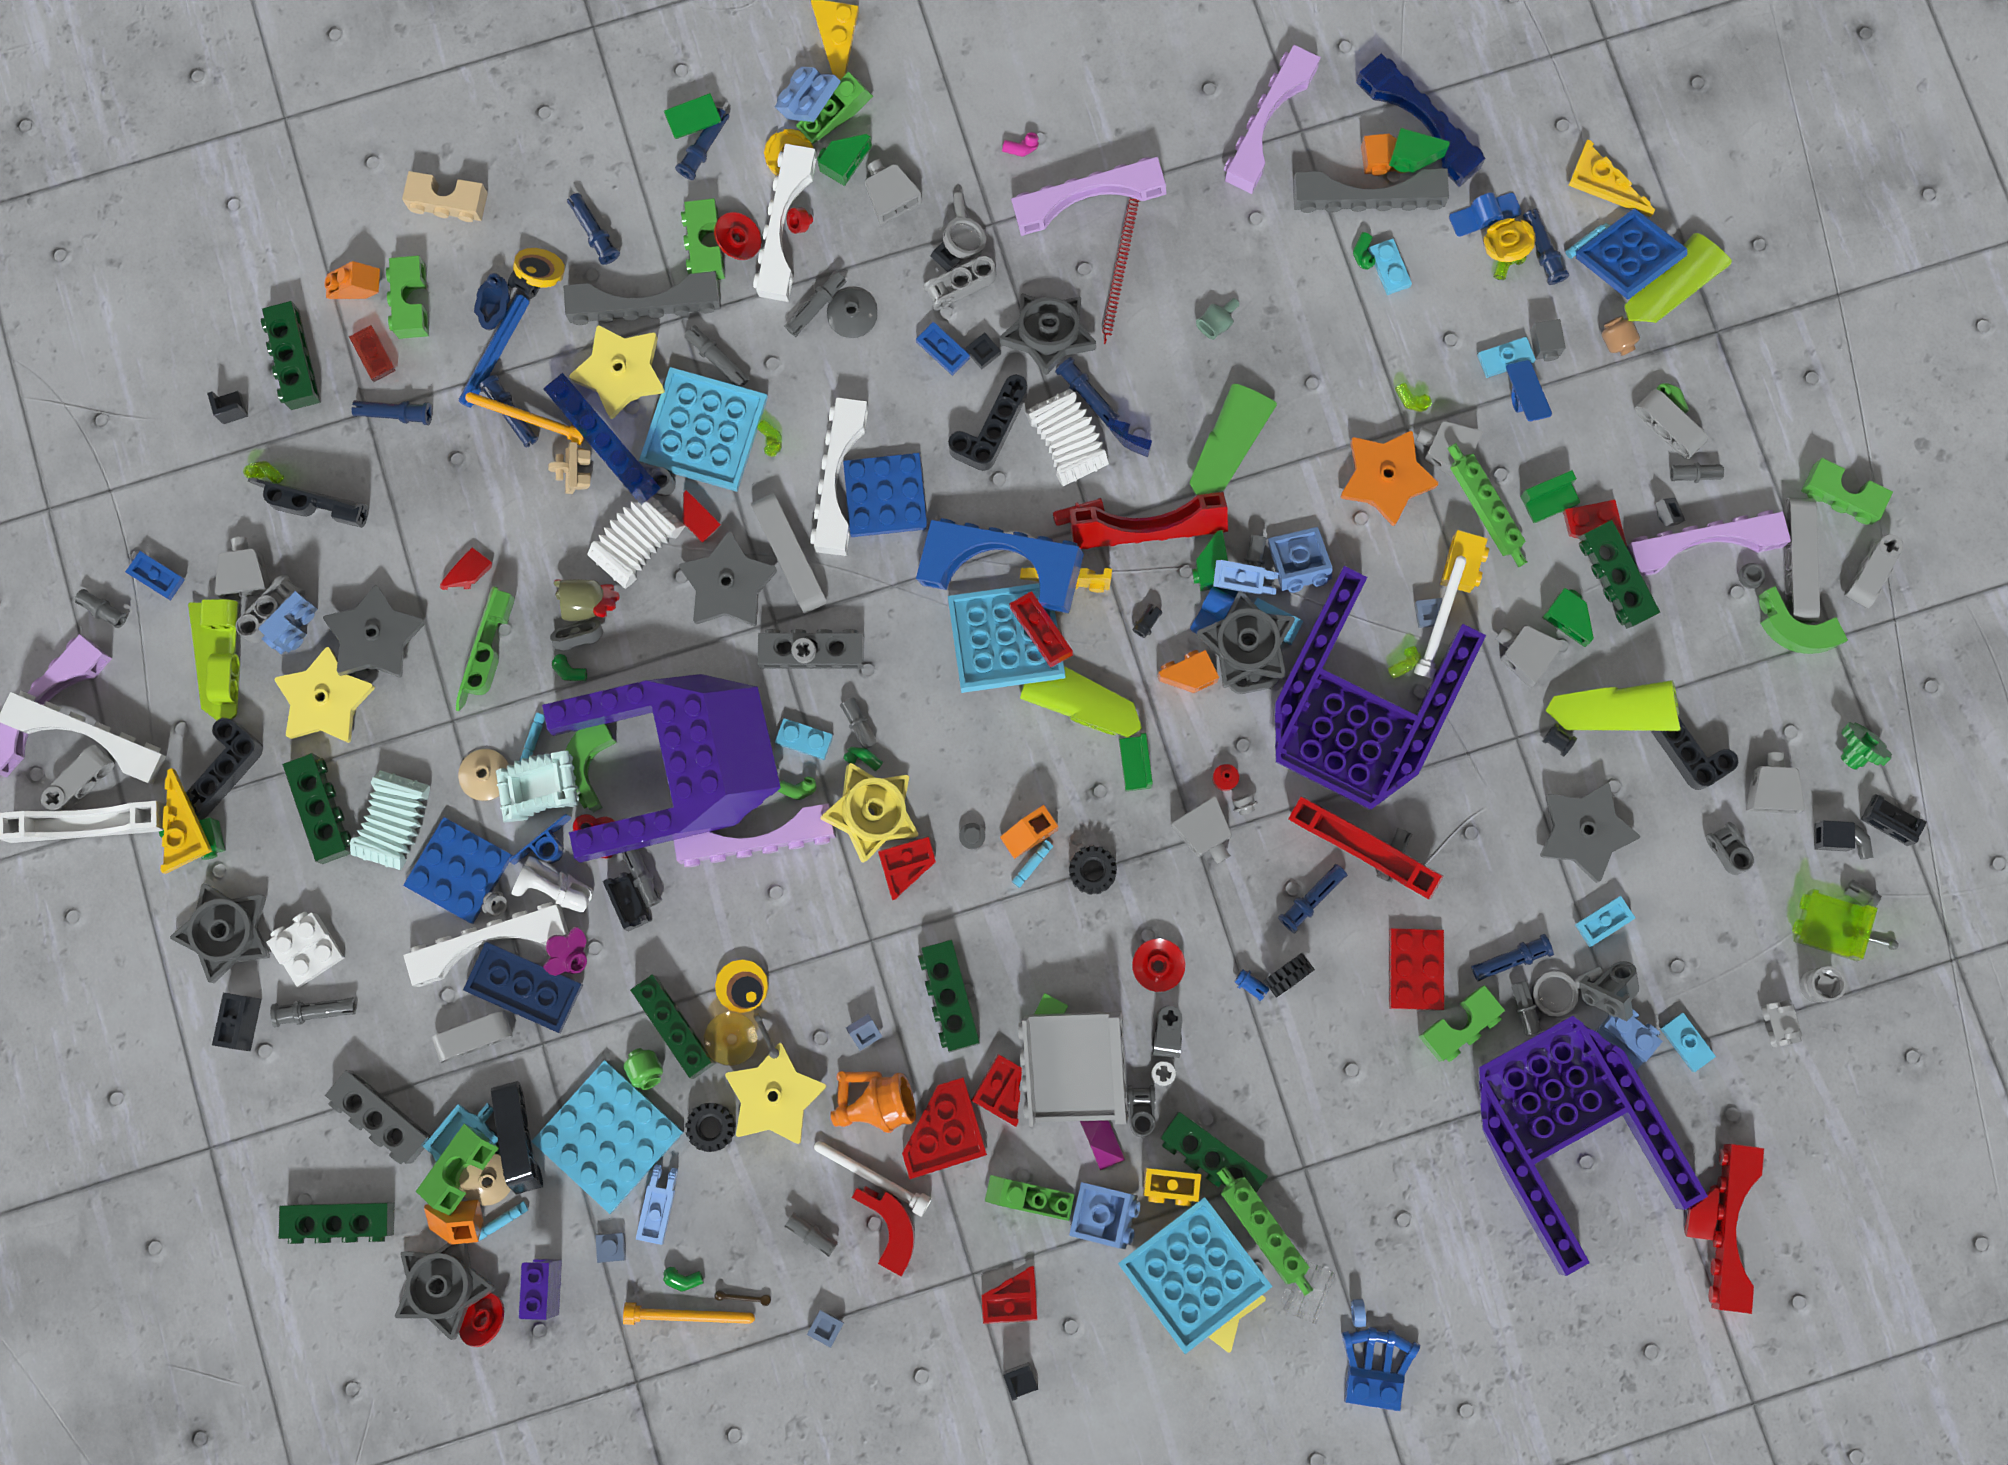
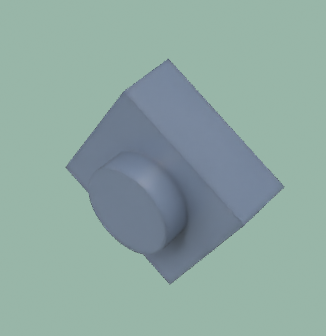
M1442 598L1418 600L1415 602L1418 628L1433 627L1435 625L1442 604Z
M869 1014L846 1027L860 1051L883 1037Z
M624 1233L596 1235L597 1263L626 1260Z
M820 1310L807 1335L831 1348L845 1322Z

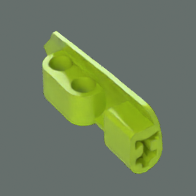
M1693 233L1683 244L1687 248V256L1632 296L1625 304L1624 308L1628 321L1657 323L1729 267L1732 260L1707 237L1700 233Z
M227 599L202 600V603H188L201 709L216 721L221 718L232 720L237 716L240 661L236 654L237 631L235 626L238 620L239 603Z
M1065 666L1064 679L1024 684L1020 699L1069 716L1076 723L1106 734H1119L1128 738L1142 729L1133 702Z
M1673 680L1620 689L1618 687H1607L1557 695L1552 698L1545 710L1565 730L1680 731L1681 729L1678 719V700Z

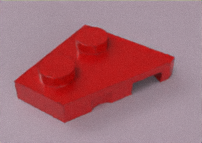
M1615 499L1569 508L1563 511L1569 537L1579 539L1578 537L1613 520L1627 547Z
M929 836L878 851L892 900L897 899L925 871L936 863Z
M997 1054L971 1101L1017 1127L1022 1068Z
M1034 1266L1026 1268L1023 1272L981 1295L983 1324L1038 1321Z

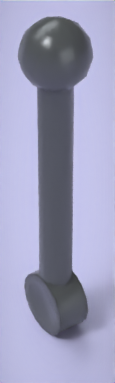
M1846 927L1842 931L1843 936L1846 938L1857 937L1886 945L1891 950H1896L1899 946L1896 940L1887 941L1858 933L1851 927Z
M759 1013L753 1015L770 1050L769 1056L773 1059L779 1057V1050L774 1048Z

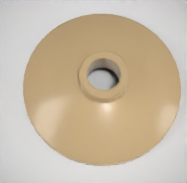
M476 750L462 761L458 772L459 784L462 790L473 799L479 801L495 799L499 797L496 770L500 768L507 769L509 764L500 753L494 750ZM481 769H485L487 772L483 778L478 776V772Z
M497 1153L493 1155L483 1170L472 1165L467 1166L461 1173L459 1180L460 1187L466 1192L464 1197L467 1200H479L481 1206L500 1202L511 1190L505 1182L501 1156ZM489 1177L492 1179L491 1184L483 1185L482 1180Z

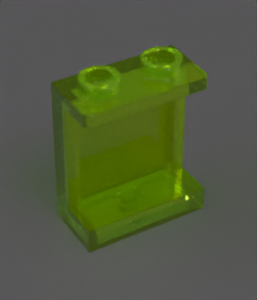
M1812 889L1807 894L1804 893L1799 904V908L1803 909L1801 917L1795 920L1792 928V934H1795L1793 942L1856 962L1864 959L1878 908L1869 905L1862 907L1821 894L1817 889Z

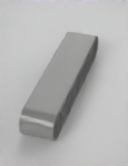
M774 492L750 503L803 613L806 614L827 604L824 594Z
M1786 498L1783 513L1791 542L1784 546L1786 608L1790 615L1799 622H1817L1820 615L1817 504L1814 498Z

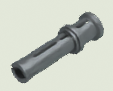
M354 997L305 1004L299 1000L295 1001L294 1004L280 1006L275 1003L271 1005V1021L275 1028L280 1027V1024L286 1023L300 1025L305 1020L355 1015L356 1002Z

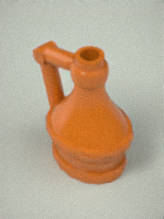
M840 1071L837 1073V1103L839 1107L830 1113L831 1121L835 1127H846L853 1122H864L883 1130V1132L891 1133L902 1124H912L915 1121L916 1107L911 1086L903 1073H895L892 1077H883L878 1071ZM849 1082H870L856 1102L847 1106Z

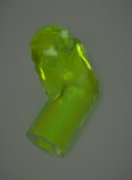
M1526 256L1513 262L1498 261L1493 277L1497 280H1505L1509 266L1523 264L1526 261Z
M1406 382L1395 388L1400 400L1407 409L1423 412L1432 403L1430 396L1426 394L1420 396L1413 395Z
M764 419L758 424L757 430L766 437L765 454L775 457L777 452H780L782 449V435Z
M267 461L253 462L243 469V474L246 478H268L271 482L278 484L284 479V475Z
M1416 646L1406 648L1403 651L1406 659L1388 667V671L1393 679L1411 671L1416 663L1419 662L1421 653H1418Z

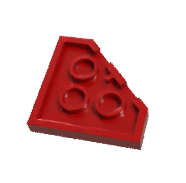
M964 1077L936 1087L933 1096L902 1152L909 1179L987 1155Z

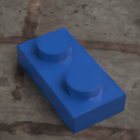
M934 322L916 338V343L952 376L970 359V355Z
M139 551L125 571L170 601L185 581L184 578Z

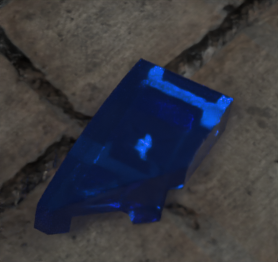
M1109 418L1108 428L1125 448L1137 454L1149 456L1152 440L1129 434L1131 424Z

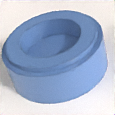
M1353 1299L1351 1301V1315L1355 1327H1366V1312L1363 1299Z

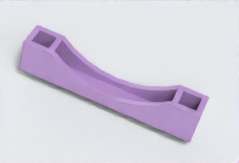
M1293 45L1290 53H1284L1279 64L1282 67L1279 74L1274 72L1268 84V87L1271 88L1267 95L1263 93L1257 105V108H1260L1256 116L1252 114L1246 126V129H1248L1246 136H1240L1235 150H1237L1235 157L1230 156L1224 167V171L1227 172L1226 182L1248 193H1253L1265 167L1262 145L1265 126L1274 111L1284 101L1308 88L1318 69L1321 57L1296 45Z
M1158 157L1142 158L1137 163L1130 165L1121 164L1113 170L1106 172L1097 171L1090 174L1089 177L1082 179H1069L1061 185H1048L1041 188L1040 191L1033 193H1020L1015 198H1012L1011 201L1021 236L1046 229L1062 210L1088 197L1122 195L1146 201L1166 195V183Z
M1768 510L1757 514L1758 517L1748 518V515L1736 517L1730 523L1723 524V521L1719 520L1707 524L1705 528L1698 529L1697 525L1682 529L1681 533L1673 534V531H1665L1657 534L1656 538L1648 539L1647 536H1640L1632 539L1627 549L1641 576L1660 572L1676 554L1702 543H1733L1759 553L1783 548L1791 542L1784 513H1774L1773 510Z
M79 634L78 637L69 641L66 650L61 656L55 658L49 664L45 674L32 683L28 694L36 697L34 702L44 706L46 701H50L65 688L81 681L96 678L112 658L91 640ZM0 723V775L8 777L25 758V745L28 734L3 723Z
M828 803L804 807L782 827L757 837L731 838L706 832L674 840L676 860L678 863L684 864V867L699 866L700 861L710 859L711 863L726 861V856L736 855L737 858L751 857L752 852L762 850L763 854L778 852L779 847L788 846L792 850L803 848L804 843L814 842L815 845L830 843L831 838H836L834 826L821 820L820 817L831 806Z

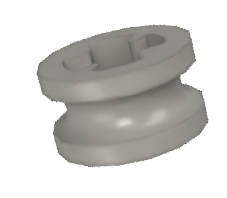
M800 638L793 643L792 654L798 662L809 663L815 658L816 649L811 640ZM802 645L804 648V645H808L810 654L808 656L804 654V657H800L798 647Z

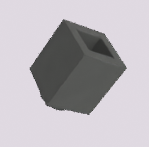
M1556 319L1534 323L1530 330L1535 359H1543L1546 362L1558 359L1566 349L1561 320Z

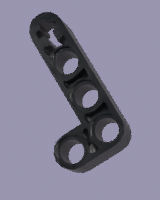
M1015 374L1006 379L978 438L963 431H956L951 434L948 445L950 455L954 459L981 471L992 468L1027 398V381L1023 376ZM1017 386H1019L1020 390H1016L1014 394V400L1011 399L1012 389H1015ZM1006 407L1011 409L1012 412L1007 416H1003L998 411ZM991 430H998L1001 433L997 438H991L987 434ZM960 441L967 444L963 450H956L953 447L955 443ZM980 452H987L990 455L989 459L985 461L977 459L976 456Z
M1679 716L1681 729L1680 731H1675V739L1669 738L1666 731H1651L1692 789L1702 790L1728 775L1738 766V756L1730 749L1720 750L1707 758ZM1682 749H1686L1690 752V761H1687L1682 757ZM1719 757L1727 760V769L1719 765ZM1697 771L1705 773V783L1698 780Z
M228 718L218 719L212 727L214 737L226 748L186 792L191 805L194 804L196 808L194 812L198 820L205 819L260 758L263 752V747L259 740L240 724ZM228 726H232V733L228 737H224L225 729ZM251 742V750L244 754V745ZM233 762V770L226 774L225 768L227 764ZM215 782L216 788L209 794L208 786L210 783Z
M515 1081L491 1088L501 1163L507 1186L516 1195L543 1188L542 1173L533 1156L524 1094L520 1082Z

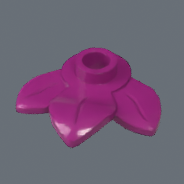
M574 927L567 937L553 935L548 938L546 950L551 958L543 966L546 972L551 975H559L565 971L567 973H580L587 965V958L583 950L587 940L583 931L578 927Z

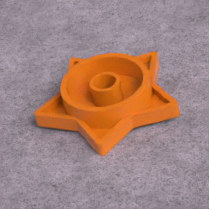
M1412 431L1384 444L1356 437L1351 439L1350 444L1355 472L1340 496L1341 499L1368 503L1374 506L1392 526H1395L1409 499L1433 490L1438 486V481L1416 461ZM1384 472L1389 473L1392 477H1385Z

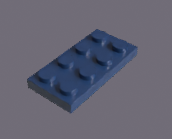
M485 942L463 991L561 1034L583 984L560 974L551 975L542 966L489 942Z

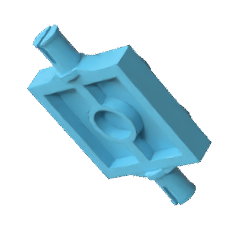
M486 1103L479 1114L476 1115L470 1113L461 1104H458L423 1147L433 1155L437 1162L463 1124L481 1131L496 1145L498 1137L489 1129L486 1120L494 1112L493 1107Z

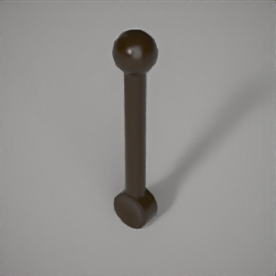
M718 1290L714 1294L717 1301L731 1299L760 1302L763 1306H768L771 1302L769 1295H763L762 1297L728 1294L722 1290Z

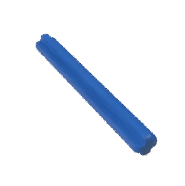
M520 294L515 296L506 313V317L503 318L459 397V402L469 408L473 406V403L468 402L465 396L469 392L478 395L481 392L478 386L489 377L529 305V300L525 296Z

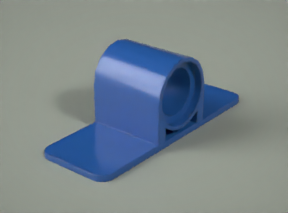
M1487 193L1476 198L1472 202L1471 207L1450 214L1449 219L1455 234L1461 237L1487 228L1497 221L1518 217L1522 214V210L1514 193H1508L1497 198L1494 193Z
M1525 360L1508 364L1506 370L1513 385L1511 399L1515 412H1524L1526 419L1530 422L1551 417L1552 411L1531 362Z
M1213 586L1190 630L1197 634L1198 630L1225 619L1239 591Z
M568 814L563 815L510 858L509 862L515 865L532 851L545 862L555 863L559 861L563 855V847L553 834L570 821L571 816ZM554 844V853L546 857L543 852L545 846Z

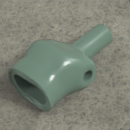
M1232 298L1223 307L1211 304L1204 315L1196 320V326L1206 337L1214 340L1234 323L1230 314L1239 307V301Z

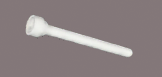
M1464 556L1456 558L1424 659H1420V662L1416 663L1413 672L1415 674L1434 679L1437 670L1434 668L1436 664L1434 659L1466 564Z
M821 1141L814 1144V1149L817 1152L908 1203L909 1207L913 1209L912 1212L922 1217L932 1200L928 1195L909 1192Z

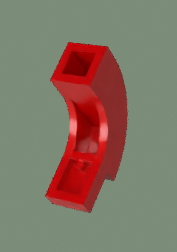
M867 1186L863 1190L859 1187L856 1188L852 1198L879 1213L888 1226V1244L878 1264L902 1277L912 1258L915 1244L914 1227L908 1211L899 1199L887 1191L880 1200L877 1198L879 1193Z

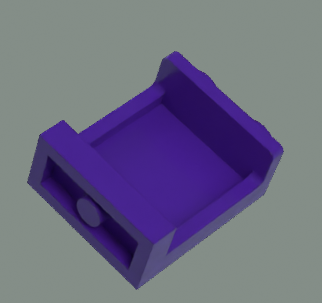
M533 1259V1262L522 1263L519 1301L520 1319L547 1320L559 1315L562 1260Z

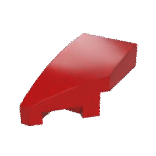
M685 490L682 494L683 524L703 543L721 524Z
M472 547L440 583V588L442 590H448V587L471 589V584H475L492 568V562Z
M1718 1185L1710 1187V1191L1706 1193L1708 1197L1689 1207L1684 1231L1686 1237L1714 1240L1720 1188Z

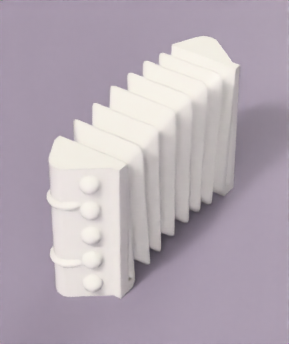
M1071 389L1060 394L1057 393L1056 396L1039 404L1036 403L1035 406L1025 410L1031 427H1037V434H1041V439H1046L1045 446H1050L1049 453H1052L1054 467H1057L1056 476L1062 486L1073 481L1076 482L1077 479L1094 471L1097 472L1098 469L1109 465L1105 450L1101 449L1103 442H1098L1100 433H1095L1096 425H1091L1092 417H1086L1087 409H1081L1082 402H1076L1077 396Z
M648 492L637 496L638 503L631 501V509L623 507L624 514L617 513V520H610L612 529L604 527L606 536L599 535L601 542L593 541L587 554L596 562V565L604 569L614 581H617L625 589L637 580L636 570H642L640 564L646 565L645 559H651L650 552L657 553L655 546L662 548V542L668 544L667 537L676 539L685 528V525L676 518V515L668 512L659 503V500H656Z

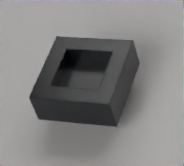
M944 241L930 255L947 272L952 271L963 260L951 254L945 247Z
M985 332L965 348V351L981 370L1001 355V350Z
M1675 497L1662 499L1655 503L1657 516L1664 523L1665 527L1678 525L1686 521Z

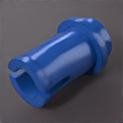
M1243 969L1234 981L1238 984L1237 988L1240 989L1242 987L1259 1001L1265 997L1259 990L1265 994L1269 991V987L1252 976L1250 970L1245 971Z

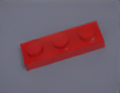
M1032 591L1009 603L1011 611L1050 668L1073 656V650Z

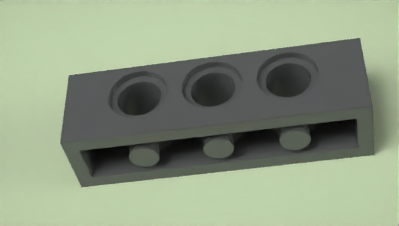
M767 629L765 633H758L757 664L760 669H864L863 633H858V630L845 629L843 633H832V630L819 629L817 633H806V630L793 629L791 633H780V630ZM800 638H807L818 645L815 658L809 663L798 662L792 654V649L787 654L779 653V647L784 643L793 645ZM841 643L844 645V649L839 654H833L830 652L832 645ZM802 645L798 647L800 657H804V654L805 656L809 655L804 652L806 645H804V648Z
M345 1070L324 1095L330 1100L328 1104L338 1113H346L350 1117L348 1121L359 1130L364 1128L371 1134L369 1139L377 1146L382 1147L384 1145L391 1151L389 1156L399 1164L403 1162L405 1164L413 1163L425 1149L423 1145L431 1137L354 1071ZM356 1095H359L362 1098V1105L356 1110L352 1105V1100ZM376 1112H380L382 1115V1122L379 1126H375L372 1122V1117ZM397 1128L403 1134V1138L399 1143H395L392 1138V1134Z

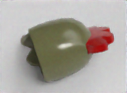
M582 579L554 580V585L559 588L555 596L560 600L563 620L581 621L595 616L605 617L607 616V611H613L616 608L615 602L620 599L619 593L614 591V585L612 584L600 585L595 580Z

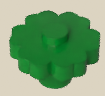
M1849 722L1842 729V735L1847 739L1848 744L1843 749V754L1840 757L1850 768L1857 770L1859 767H1864L1868 762L1874 763L1877 766L1880 764L1885 766L1892 758V753L1887 749V745L1866 727L1857 722L1854 724Z

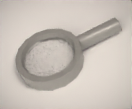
M955 193L953 200L956 218L951 220L944 230L943 241L951 254L962 259H973L981 253L986 245V235L983 228L977 222L966 218L963 194Z
M1600 967L1574 979L1563 972L1553 971L1545 973L1537 978L1532 986L1531 997L1533 1004L1537 1005L1538 1011L1546 1016L1559 1017L1566 1015L1574 1009L1578 1002L1579 982L1585 976L1590 977L1591 982H1593L1604 973Z

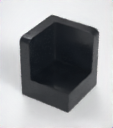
M213 391L207 393L213 416L222 424L248 417L242 394L239 391L219 397Z
M1823 820L1815 823L1814 850L1846 852L1855 849L1854 822Z
M1029 1362L1003 1371L1012 1401L1017 1400L1022 1395L1038 1390Z

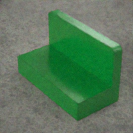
M711 93L664 110L666 120L675 139L721 122Z
M1573 470L1526 489L1520 497L1533 523L1540 522L1563 512L1565 509L1579 505L1580 500L1572 485L1577 479Z
M1141 733L1138 737L1119 739L1125 792L1151 789L1153 781L1146 733Z

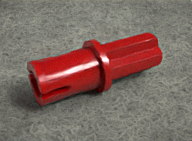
M1098 498L1082 504L1076 502L1074 506L1054 511L1053 519L1056 526L1070 523V509L1097 507L1105 511L1102 499Z

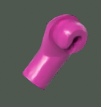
M1030 132L1019 143L1005 139L1002 152L1025 157L1037 149L1039 137L1036 133Z

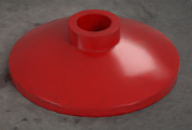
M729 212L717 220L714 235L717 244L724 253L737 260H748L759 252L762 243L761 234L756 224L749 217L741 213Z
M1165 939L1149 940L1143 943L1134 954L1132 961L1133 974L1138 983L1147 990L1153 992L1171 990L1178 985L1184 976V955L1179 947L1171 941ZM1154 962H1162L1163 969L1156 971L1153 967Z
M490 1293L468 1307L459 1331L460 1338L465 1344L471 1347H481L489 1343L497 1335L504 1320L502 1300Z

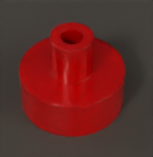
M803 207L791 208L786 217L787 226L794 234L805 233L809 229L810 224L813 223V217Z
M1230 764L1218 766L1212 776L1213 784L1221 791L1234 789L1239 782L1238 770Z

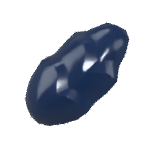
M492 273L479 287L474 306V313L478 316L481 327L488 331L495 329L499 322L506 317L507 304L510 301V289L506 280L500 277L499 274Z

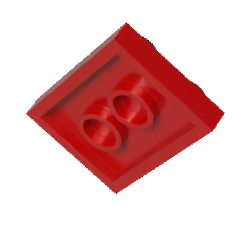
M1389 929V1009L1444 1010V930Z

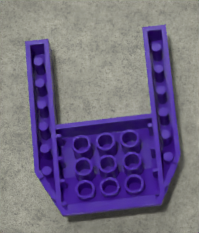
M1344 566L1275 703V762L1372 810L1420 773L1486 635L1465 624L1458 628L1416 715L1322 669L1368 578Z
M704 674L645 680L542 705L547 730L553 736L653 713L673 808L569 832L574 858L580 863L735 826L754 808L756 809L766 798L772 796L781 788L757 686Z
M1574 1016L1563 1020L1478 1067L1482 1130L1505 1180L1557 1272L1564 1276H1568L1590 1262L1534 1164L1620 1116H1623L1676 1209L1685 1210L1708 1197L1625 1052L1601 1037L1602 1035L1593 1029L1585 1026L1583 1022Z

